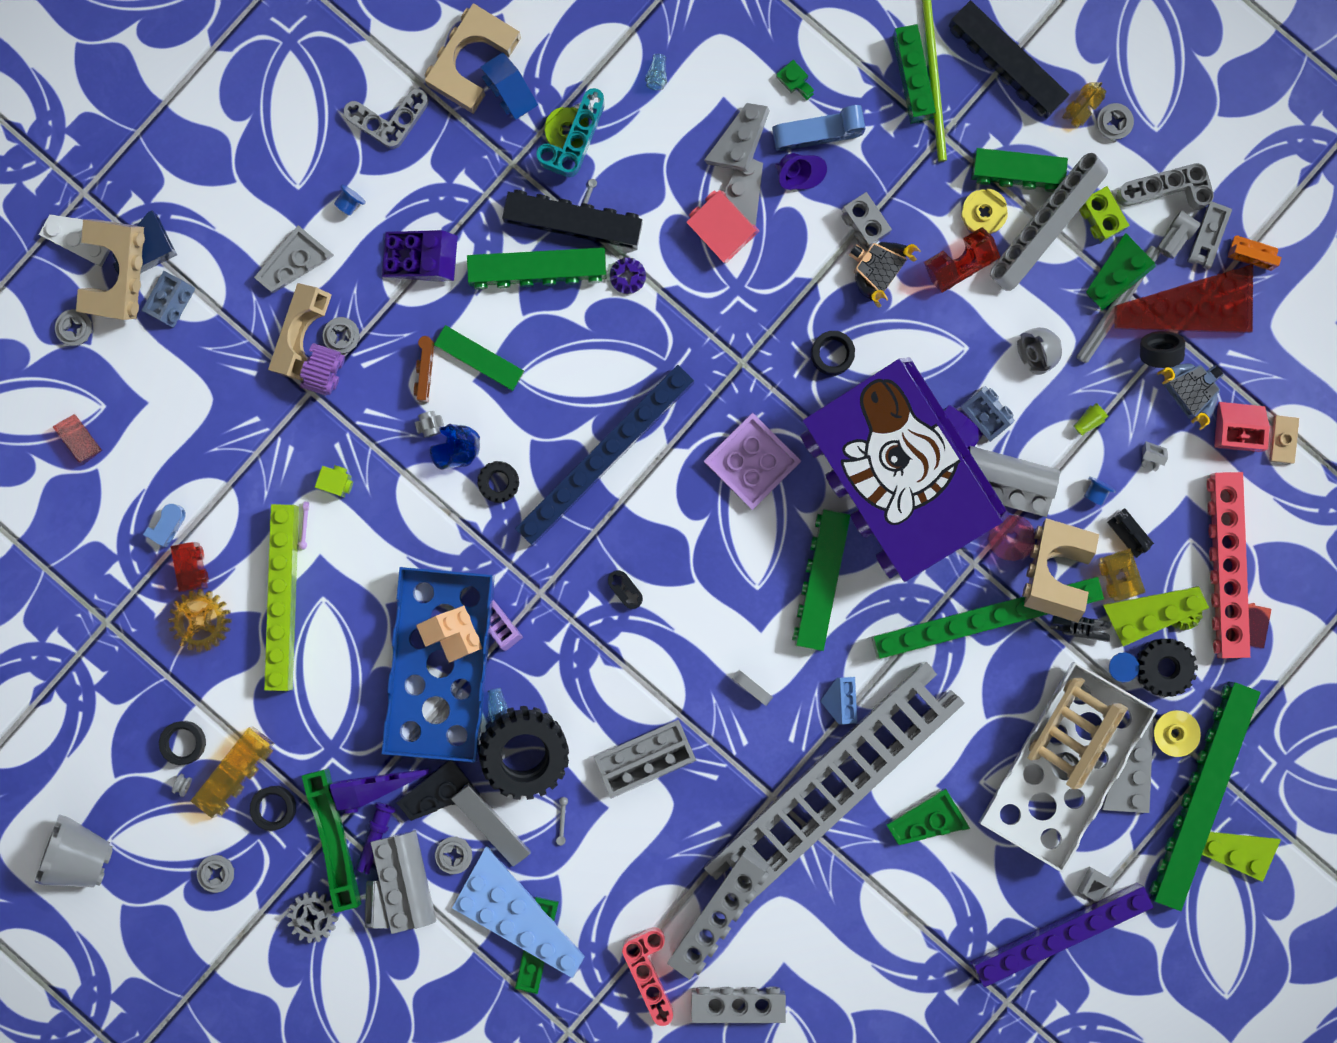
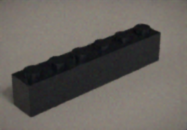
M971 0L951 19L949 24L951 33L958 39L962 38L967 43V48L973 54H978L982 57L986 67L990 70L994 69L1000 75L999 77L1004 84L1011 85L1021 100H1027L1033 106L1032 109L1038 116L1048 119L1070 95Z
M522 190L507 192L502 216L504 223L638 250L643 226V219L639 218L638 214L629 212L626 215L617 214V211L611 208H603V211L594 209L593 205L581 203V206L573 205L572 201L566 199L553 201L549 200V196L536 194V197L529 196L527 192Z

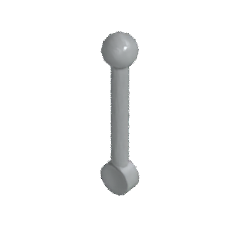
M595 179L588 181L589 188L583 203H588L593 188L597 186Z
M561 797L559 800L561 814L559 837L556 839V843L560 846L564 845L566 841L564 837L565 809L568 804L566 797Z

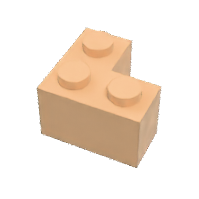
M465 606L436 615L416 625L425 647L440 642L449 663L482 649L479 637L475 632Z

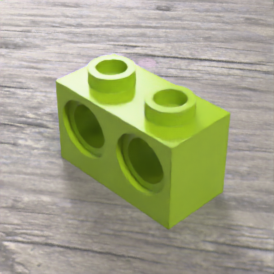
M1108 186L1093 193L1079 209L1082 217L1088 219L1092 226L1090 227L1092 235L1095 239H1099L1101 243L1130 226ZM1092 201H1098L1101 204L1100 211L1093 209ZM1103 221H1109L1112 224L1113 228L1111 231L1103 227Z

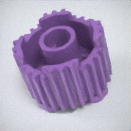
M313 343L309 350L313 352L312 356H309L307 361H304L301 369L300 378L304 380L300 383V387L325 396L331 395L332 390H335L338 385L339 377L336 374L338 369H341L344 364L345 355H342L339 351Z

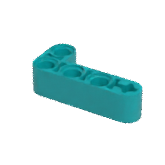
M592 88L585 92L563 149L551 144H543L538 148L537 159L541 167L565 177L577 175L605 107L604 95L599 89ZM595 98H598V102H595V103H594L593 108H592L593 112H591V111H590V109H591L590 100H594ZM583 118H589L592 120V123L588 127H583L580 125V121ZM575 139H581L584 142L580 148L572 147L571 143ZM545 152L554 154L550 161L542 159V155ZM572 160L575 162V166L569 170L563 167L564 162Z

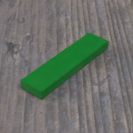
M446 325L434 343V346L514 391L525 372Z
M536 896L535 901L555 921L559 901ZM524 950L515 989L538 994L545 962Z

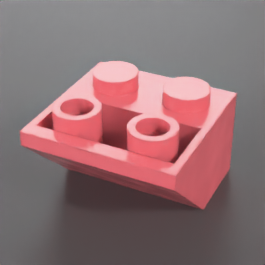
M1218 402L1214 448L1253 452L1268 450L1270 426L1265 406Z

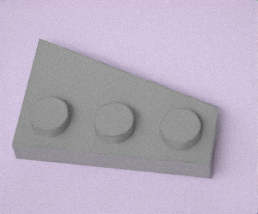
M746 103L704 161L708 165L748 172L770 112L769 108L763 105Z

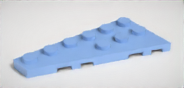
M486 846L452 908L573 978L585 956L567 935L558 928L552 918L543 911L541 906L521 883L512 876L506 866L497 859L491 849Z

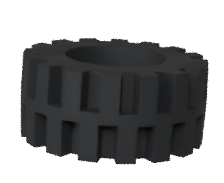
M493 461L486 464L480 470L477 484L479 491L487 500L495 503L507 502L517 493L520 484L519 476L510 464L502 461ZM497 472L505 474L508 478L507 487L500 492L492 490L489 486L490 477Z

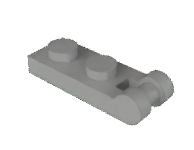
M1215 202L1208 204L1187 262L1201 264L1202 268L1208 270L1211 268L1232 212L1231 208ZM1201 248L1208 251L1207 256L1199 254Z

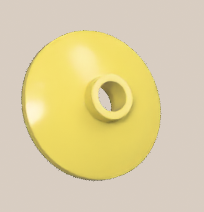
M1179 710L1169 711L1157 720L1154 727V740L1158 748L1165 754L1173 757L1186 756L1193 752L1199 744L1201 737L1200 727L1196 719L1189 713ZM1173 729H1177L1179 732L1175 738L1171 735Z

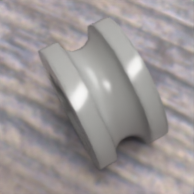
M181 773L173 785L172 793L178 792L181 797H184L191 785L192 778H185L184 774Z

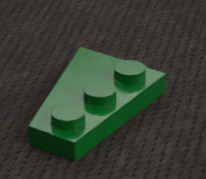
M1125 233L1086 293L1103 310L1153 270L1156 264Z
M946 788L886 824L898 845L970 829Z

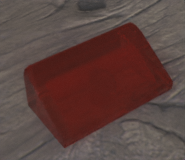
M76 414L53 426L79 463L85 464L103 451Z

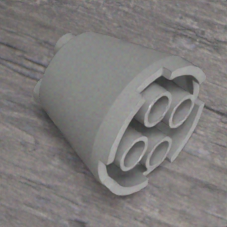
M59 814L56 826L53 828L44 852L39 871L37 872L35 883L75 887L100 886L105 870L102 866L103 863H109L113 846H110L109 841L71 818Z

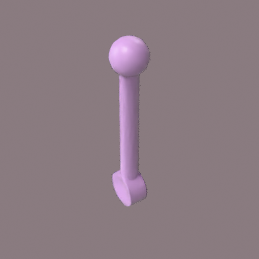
M309 502L303 503L301 541L298 543V547L301 550L307 547L305 538Z

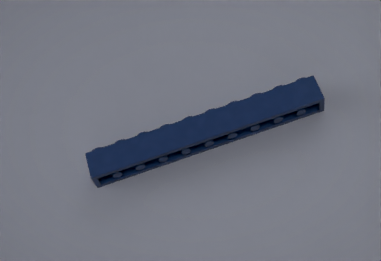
M677 365L515 529L534 546L694 384V380Z

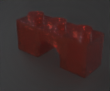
M983 227L963 238L965 250L959 258L952 260L944 251H941L924 262L931 282L941 293L1000 258L994 238Z

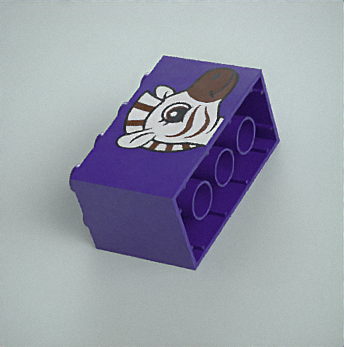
M911 357L897 359L803 420L808 430L800 434L805 447L814 458L824 455L833 470L825 474L830 487L839 498L850 495L858 508L857 511L850 514L851 519L864 538L872 534L877 538L883 549L876 554V558L890 579L899 574L904 582L908 581L1000 525L1009 515Z

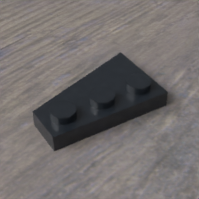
M448 760L397 800L396 803L412 821L449 805H455L451 798L468 783L479 795L480 792L454 760Z

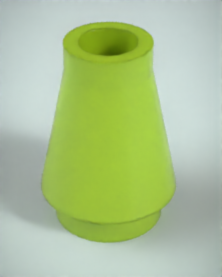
M1095 403L1093 406L1090 405L1073 427L1083 436L1085 433L1105 423V419L1109 416Z

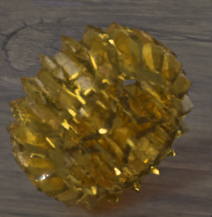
M198 589L196 596V593L191 590L189 591V598L185 594L180 596L183 603L179 601L174 602L178 609H170V613L175 614V618H169L168 622L175 623V626L170 627L169 630L178 632L173 636L174 640L182 637L180 646H185L188 643V650H193L196 645L197 652H202L204 645V648L209 651L212 648L211 643L215 647L220 645L217 638L221 640L226 639L222 632H230L231 629L225 627V623H232V619H225V615L230 614L231 611L222 609L227 605L226 601L218 604L221 598L220 595H215L212 598V591H207L204 595L203 589ZM199 601L208 603L199 612L189 608V606ZM213 609L215 610L217 615L216 628L215 625L211 622V615L213 613ZM184 614L189 619L187 632L183 624ZM195 616H203L204 619L202 620H204L205 625H197L196 622L198 621H196L197 617ZM201 629L211 633L209 637L202 640L193 638V635Z

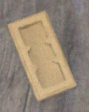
M1274 416L1270 461L1295 463L1300 418Z

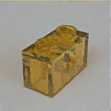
M1131 548L1100 558L1099 569L1102 576L1107 578L1109 585H1106L1109 597L1113 598L1114 602L1145 593ZM1119 572H1123L1125 575L1121 579L1116 578Z

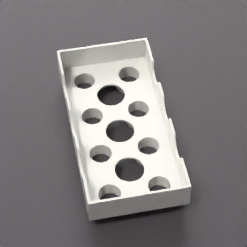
M1072 662L978 823L1063 873L1080 845L1079 843L1085 830L1101 809L1106 794L1126 766L1131 751L1144 735L1158 710L1082 665ZM1073 678H1082L1085 680L1083 685L1088 689L1089 694L1107 706L1121 703L1127 707L1130 722L1124 728H1116L1104 749L1107 757L1106 763L1101 768H1093L1082 788H1079L1083 794L1082 804L1077 808H1069L1064 801L1065 793L1071 789L1066 785L1068 780H1061L1056 777L1052 770V763L1042 756L1038 760H1029L1027 757L1030 754L1029 748L1031 744L1039 738L1065 693L1063 689L1067 682ZM1072 702L1069 707L1078 715L1091 712L1098 715L1102 721L1104 719L1102 713L1086 703L1079 705ZM1066 717L1062 719L1060 725L1065 729L1068 736L1083 746L1089 745L1091 740H1085L1077 734L1075 723ZM1049 742L1046 747L1056 755L1068 752L1076 756L1078 761L1081 759L1077 752L1063 743L1055 745ZM1030 764H1037L1042 769L1043 776L1037 784H1029L1024 779V769ZM1042 792L1051 795L1056 802L1055 814L1050 819L1043 821L1035 819L1030 814L1028 808L1032 796ZM1007 804H1013L1019 810V818L1013 824H1005L1000 818V811ZM1046 829H1056L1060 835L1059 844L1054 848H1045L1041 843V834Z

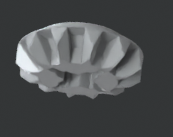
M1109 104L1100 111L1097 117L1098 129L1103 134V137H1108L1111 140L1122 139L1133 128V114L1122 104ZM1111 116L1116 120L1123 119L1118 124V129L1115 125H1107L1112 120Z
M76 309L67 310L57 318L55 332L59 340L64 344L80 346L83 342L88 341V337L93 333L92 322L85 313L76 312ZM72 321H74L76 325H81L80 328L77 329L76 335L72 331H65L69 330V328L72 327Z
M337 317L330 320L323 330V341L327 348L341 353H349L357 347L360 339L357 325L345 317ZM334 330L340 332L346 330L345 335L349 341L341 339L337 342L338 336Z
M457 836L444 839L437 846L435 852L437 865L441 870L449 874H459L465 871L473 858L472 849L466 840ZM454 846H456L457 853L464 857L456 858L454 865H452V858L444 853L452 852Z
M212 855L200 863L197 870V879L205 890L213 893L222 892L230 887L234 880L235 868L230 863V860L222 855ZM223 867L220 872L222 879L216 877L209 880L213 874L211 868L216 870Z

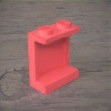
M714 190L705 198L706 203L701 208L699 206L696 207L688 215L690 219L687 221V224L723 263H727L760 230L750 223L723 191L719 190L716 192Z

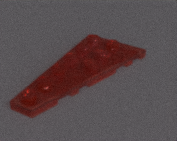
M1253 264L1115 306L1114 329L1253 332Z

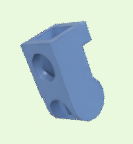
M176 504L165 505L161 511L162 517L155 528L147 527L143 535L163 547H168L186 517L184 508Z

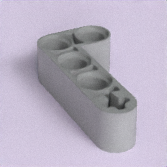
M1194 163L1128 181L1118 189L1116 200L1120 205L1130 206L1185 191L1189 206L1195 210H1201L1212 202L1214 192L1206 167L1200 163ZM1190 171L1196 172L1199 179L1193 180L1190 176ZM1168 177L1174 178L1177 186H1171L1168 183ZM1146 183L1154 185L1155 192H1149L1146 189ZM1138 189V192L1134 193L1131 197L1124 193L1126 190L1128 193H1131ZM1196 194H1203L1205 202L1198 201Z

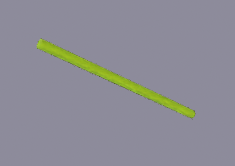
M922 0L930 86L936 110L934 126L938 162L947 161L932 2L931 0Z

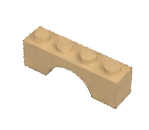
M297 283L268 370L285 377L303 381V378H300L301 369L304 361L308 359L303 349L304 335L314 320L325 316L332 294L317 287Z

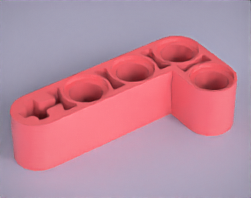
M652 927L628 938L623 944L622 952L653 1021L659 1026H666L673 1019V1008L649 958L650 954L662 949L665 936L661 929ZM651 934H657L660 936L661 941L656 945H652L648 942L647 938ZM630 944H636L640 951L635 955H631L627 952L626 948ZM641 965H645L649 968L650 972L646 976H640L636 969ZM653 986L658 988L659 994L656 997H650L647 995L646 990ZM660 1001L662 1010L668 1011L666 1018H663L662 1015L657 1016L659 1014L657 1003Z

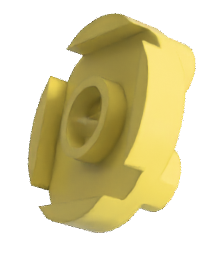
M992 189L972 192L962 206L961 218L965 226L973 233L982 236H988L997 232L1005 224L1008 217L1006 200L999 192ZM988 207L990 209L988 211L990 217L980 216L979 208L984 209Z

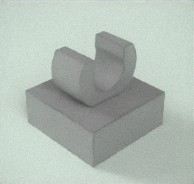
M1145 441L1142 448V467L1145 468L1146 463L1149 461L1154 462L1153 471H1157L1160 465L1165 466L1168 460L1167 448Z

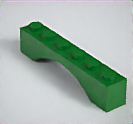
M329 768L302 775V780L322 843L334 912L357 908L362 902L339 810L337 811L330 790L332 779Z

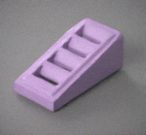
M493 600L492 610L495 609L496 612L491 616V623L501 617V620L494 626L490 625V635L502 650L507 651L521 640L523 636ZM506 624L507 627L499 634H497L496 631H498L501 627H503ZM512 632V634L509 637H507L504 641L502 640L505 636Z

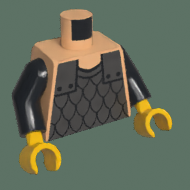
M880 242L878 244L873 243L867 252L856 244L849 256L859 262L854 273L860 293L874 301L875 305L880 308L881 304L878 300L881 298L886 299V301L888 300L884 292L907 261L905 257L907 256L911 261L915 262L917 258L912 253L914 251L921 252V250L914 244L907 246L899 243Z

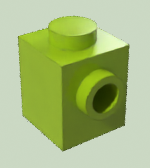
M334 465L333 469L322 466L315 488L345 498L346 493L349 494L353 486L352 476L346 474L347 469L336 465Z

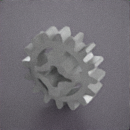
M314 891L312 897H310V894L305 892L303 894L304 899L298 896L295 898L297 904L292 903L289 906L293 912L287 914V917L292 918V921L287 925L294 926L295 929L292 931V934L299 933L300 941L307 937L308 943H311L314 938L317 942H320L322 935L326 938L330 936L328 929L332 931L336 929L332 922L338 921L339 917L333 916V913H335L334 908L330 906L332 900L328 902L325 900L327 894L324 893L321 897H318V892ZM315 902L321 904L324 908L316 906ZM304 904V912L298 917L299 909ZM312 913V915H317V919H309L308 916ZM328 917L327 924L322 929L321 922L323 919ZM303 925V926L309 928V929H310V932H309V931H306V930L303 929L301 926Z

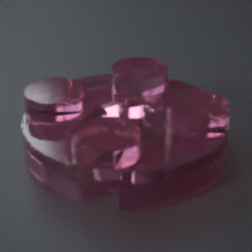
M1008 515L1003 523L989 531L988 543L991 550L997 557L1003 560L1015 561L1025 558L1030 554L1035 544L1033 526L1021 516ZM1015 532L1017 534L1015 537L1017 542L1009 544L1006 535L1007 533L1012 534Z

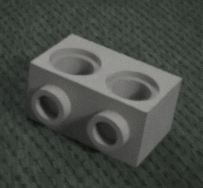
M867 192L845 205L842 209L843 215L841 217L848 227H853L856 232L854 234L856 240L861 246L864 244L867 249L892 231ZM859 207L863 209L864 216L856 217L852 210ZM873 226L877 230V235L869 236L865 228Z

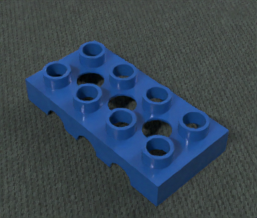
M399 567L396 598L397 617L393 630V660L388 682V711L384 724L382 754L465 762L478 761V745L480 743L495 582L494 575ZM421 583H429L434 589V596L427 603H421L415 596V590ZM467 587H474L480 593V600L473 607H467L461 601V593ZM448 604L455 609L465 606L475 632L479 637L482 649L455 660L454 668L448 676L443 678L434 677L427 669V659L434 651L443 650L441 643L437 642L423 649H418L413 646L411 635L418 629L416 625L431 618L432 611L437 606ZM412 675H419L425 681V689L419 695H413L407 689V680ZM458 679H465L471 685V693L466 699H459L453 694L452 686ZM430 697H441L449 704V716L440 724H432L423 716V704ZM408 721L416 722L421 728L420 737L416 741H409L402 734V728ZM454 725L462 726L467 732V739L462 745H455L448 738V731Z

